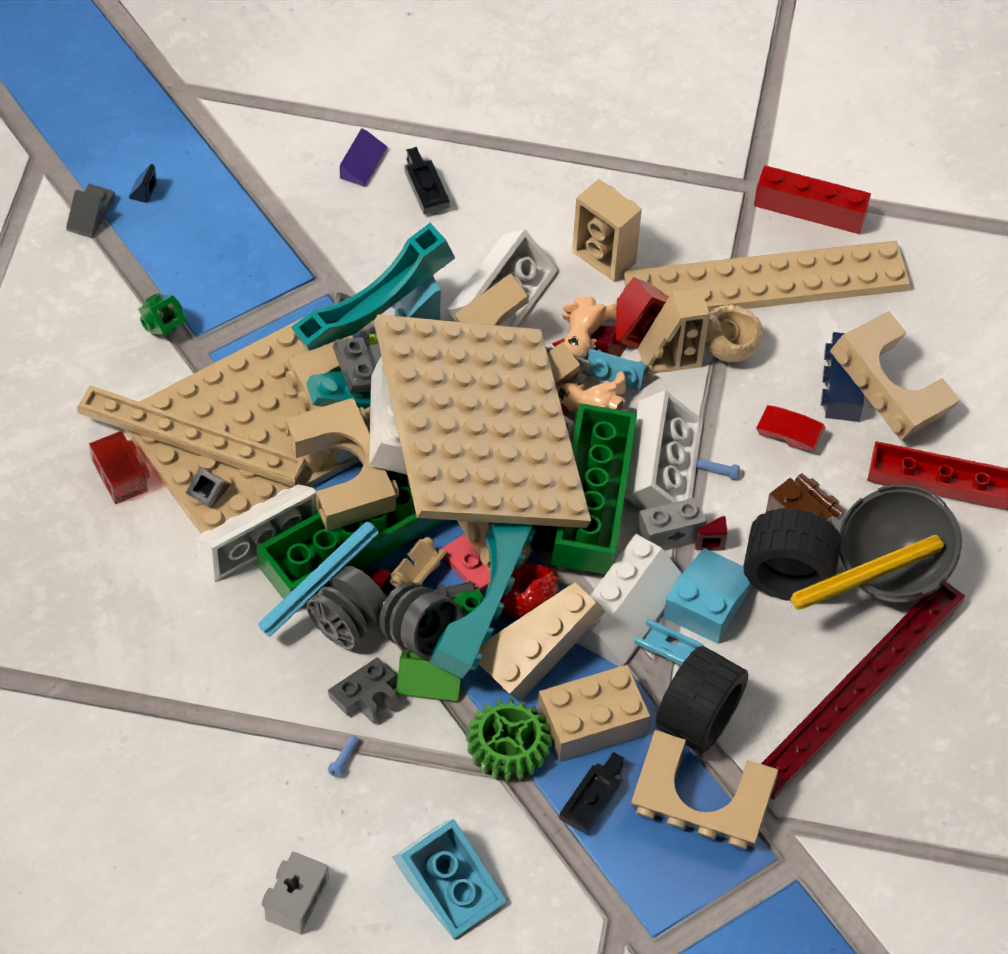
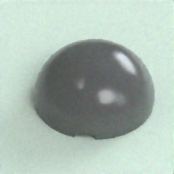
M912 485L884 486L864 498H860L847 512L840 528V537L842 538L840 558L847 571L932 535H938L944 543L941 552L859 585L863 591L878 599L890 602H911L931 595L940 589L951 577L960 559L962 548L961 531L953 512L934 493Z

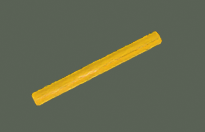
M932 535L796 591L790 598L791 603L796 610H802L939 553L944 547V543L938 535Z

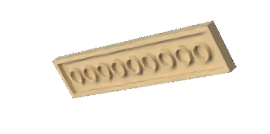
M897 240L624 270L623 274L625 286L635 277L651 283L668 296L675 290L702 287L709 313L714 311L716 307L719 308L725 304H733L740 308L751 309L909 291L910 280Z

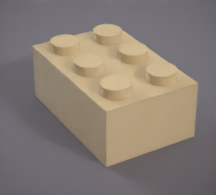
M598 179L576 198L572 252L615 282L624 274V270H629L636 263L642 209L634 201L628 200L618 193L614 187Z
M628 665L539 691L537 710L539 715L544 714L546 718L545 724L550 726L552 746L559 762L648 735L650 714Z

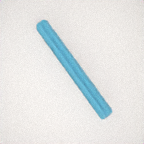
M365 522L258 623L260 630L268 637L272 636L378 536L379 532L376 527L370 522Z

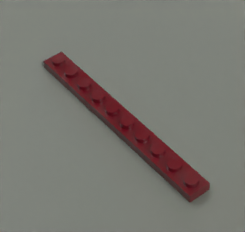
M946 582L931 595L920 599L761 763L762 765L778 769V776L770 797L772 800L786 788L964 602L965 595Z

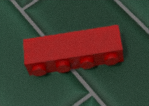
M764 165L756 188L754 207L861 234L871 193Z

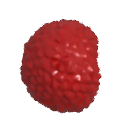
M521 564L518 570L513 569L511 577L515 578L513 586L508 595L503 593L500 599L504 603L502 612L506 616L518 620L559 592L558 576L554 574V570L539 564Z

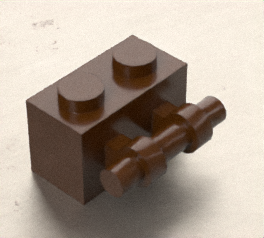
M803 473L799 474L795 481L792 478L787 479L769 493L766 512L779 508L806 510L824 517L825 520L831 523L833 516L839 520L844 516L846 510L839 505L838 499L833 495L828 496L819 488L820 484L813 478L809 479Z

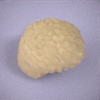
M725 304L719 308L716 307L714 311H710L705 345L713 356L729 363L730 361H743L756 353L762 341L763 328L761 321L753 312L733 304Z

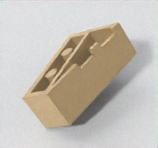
M702 287L683 288L672 291L638 347L643 364L648 366L646 375L702 367L710 315Z

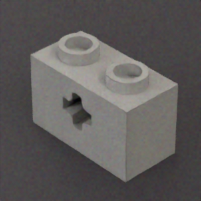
M695 497L640 511L637 532L639 536L660 546L665 551L695 543L697 530L705 526L707 521L698 499Z
M292 851L288 861L283 860L276 873V879L278 880L273 889H267L262 900V906L265 910L266 921L302 934L329 881V868L327 864Z

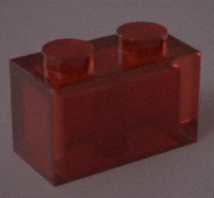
M123 431L89 443L91 460L115 504L148 491L147 479L150 478L149 470L144 461L139 463L136 457L138 456L137 448L132 439L127 441Z

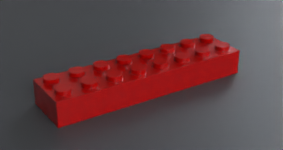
M875 441L867 481L885 485L917 486L938 496L1008 510V468Z

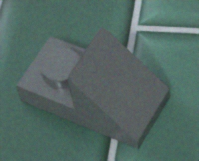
M88 184L85 191L76 190L67 221V231L93 238L115 200V192L92 184Z

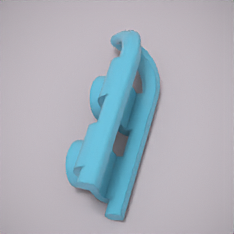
M647 619L646 625L650 626L651 630L645 640L637 636L634 642L640 647L666 657L668 660L679 665L683 664L693 650L699 646H704L700 642L650 619ZM672 636L679 641L677 645L666 641L667 638Z

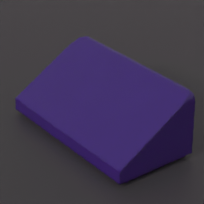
M361 128L340 163V179L365 187L387 150V146L370 132Z

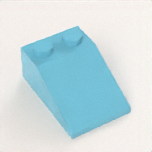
M704 548L680 575L667 596L663 618L718 644L752 587V584L744 575L743 566Z
M454 819L442 822L392 856L410 886L452 938H456L507 902Z

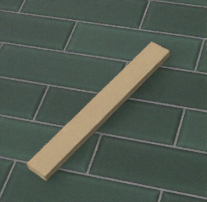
M91 385L77 406L78 413L291 487L297 485L307 466V459L295 458L293 454Z

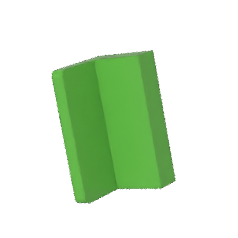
M402 651L399 660L397 694L450 701L458 700L460 677L410 651Z

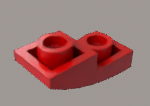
M771 405L766 406L756 427L759 435L784 439L790 447L815 451L826 428L823 423L808 416Z

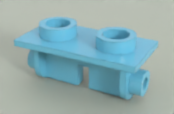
M590 349L588 360L591 361L589 376L613 382L617 373L622 371L626 377L625 385L627 387L641 389L643 377H645L648 368L646 364H643V361L636 362L604 353L600 349L598 351Z

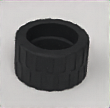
M779 508L767 511L764 514H760L751 525L743 565L744 575L759 591L772 597L790 600L794 592L836 575L842 538L839 531L830 521L810 511L795 508Z
M705 646L697 647L678 669L663 696L655 718L657 729L686 740V745L699 753L706 752L717 741L737 709L747 686L748 671Z

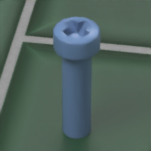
M698 459L696 467L729 475L731 479L735 480L740 469L739 465L733 464L728 466L703 459Z
M351 736L336 761L329 765L328 772L332 776L339 778L344 773V766L359 743L357 737Z

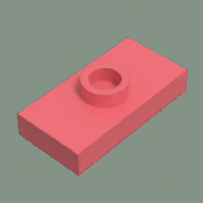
M464 534L440 549H446L447 553L443 556V559L465 583L472 581L474 590L479 588L481 593L487 590L490 572L482 563L480 556Z

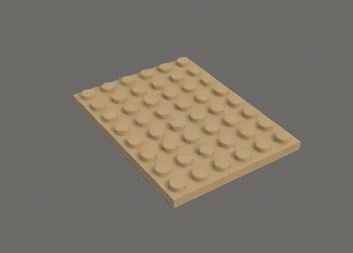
M377 315L374 325L417 518L587 528L591 518L541 329Z
M301 319L139 402L294 455L286 437L285 418L308 412V409H302L297 396L298 391L295 387L291 388L288 384L286 372L289 371L288 358L307 352L291 328ZM123 429L200 534L221 526L231 517L239 516L249 511L257 503L266 502L275 497L280 491L292 488L274 480ZM325 450L302 456V458L307 459V466L297 484L313 488L361 461L355 456L337 463L332 453L327 454ZM200 467L231 483L212 508L186 494Z

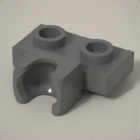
M363 337L335 340L333 350L349 392L371 391V375L381 357L379 344L369 345L367 349Z
M378 657L328 689L329 698L347 716L361 708L362 713L373 724L379 723V717L376 715L377 708L385 706L391 711H397L399 707L396 692L391 688L397 683L396 674Z

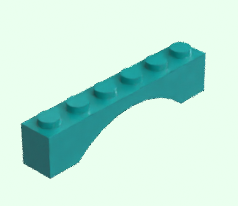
M430 222L407 239L392 264L369 286L340 303L314 309L291 328L307 351L332 343L337 339L354 335L376 319L377 315L384 313L453 261L455 256L447 240Z
M490 522L484 536L490 560V577L485 597L481 604L462 619L448 624L438 640L429 661L430 663L462 679L470 669L476 670L483 655L478 652L481 644H487L494 628L489 626L492 618L497 620L504 607V603L500 599L503 593L508 595L515 581V578L511 577L513 569L518 570L526 554L521 552L524 544L527 546L530 544L536 532L532 525Z

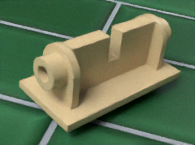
M428 537L419 539L407 554L414 562L413 565L408 558L403 559L392 572L390 583L394 587L406 582H416L423 585L426 577L440 566V560L447 553L446 549L435 550L433 548V540Z

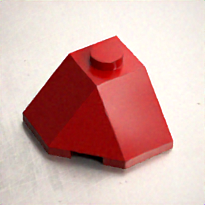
M633 277L617 298L616 340L625 345L638 348L669 296L651 283Z

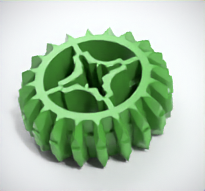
M510 698L508 704L503 705L498 699L495 707L486 703L484 712L477 710L475 720H471L469 723V731L466 735V741L468 742L467 751L469 755H473L472 761L474 765L481 764L483 774L492 770L494 779L499 774H503L507 782L511 775H516L521 780L523 772L532 776L535 772V767L541 769L544 765V759L549 757L550 746L552 745L551 729L549 724H545L546 718L544 714L537 715L535 706L526 709L524 700L519 705H514V701ZM493 728L495 735L492 736L490 742L486 743L484 737ZM532 736L534 743L526 751L524 743H526L528 737Z

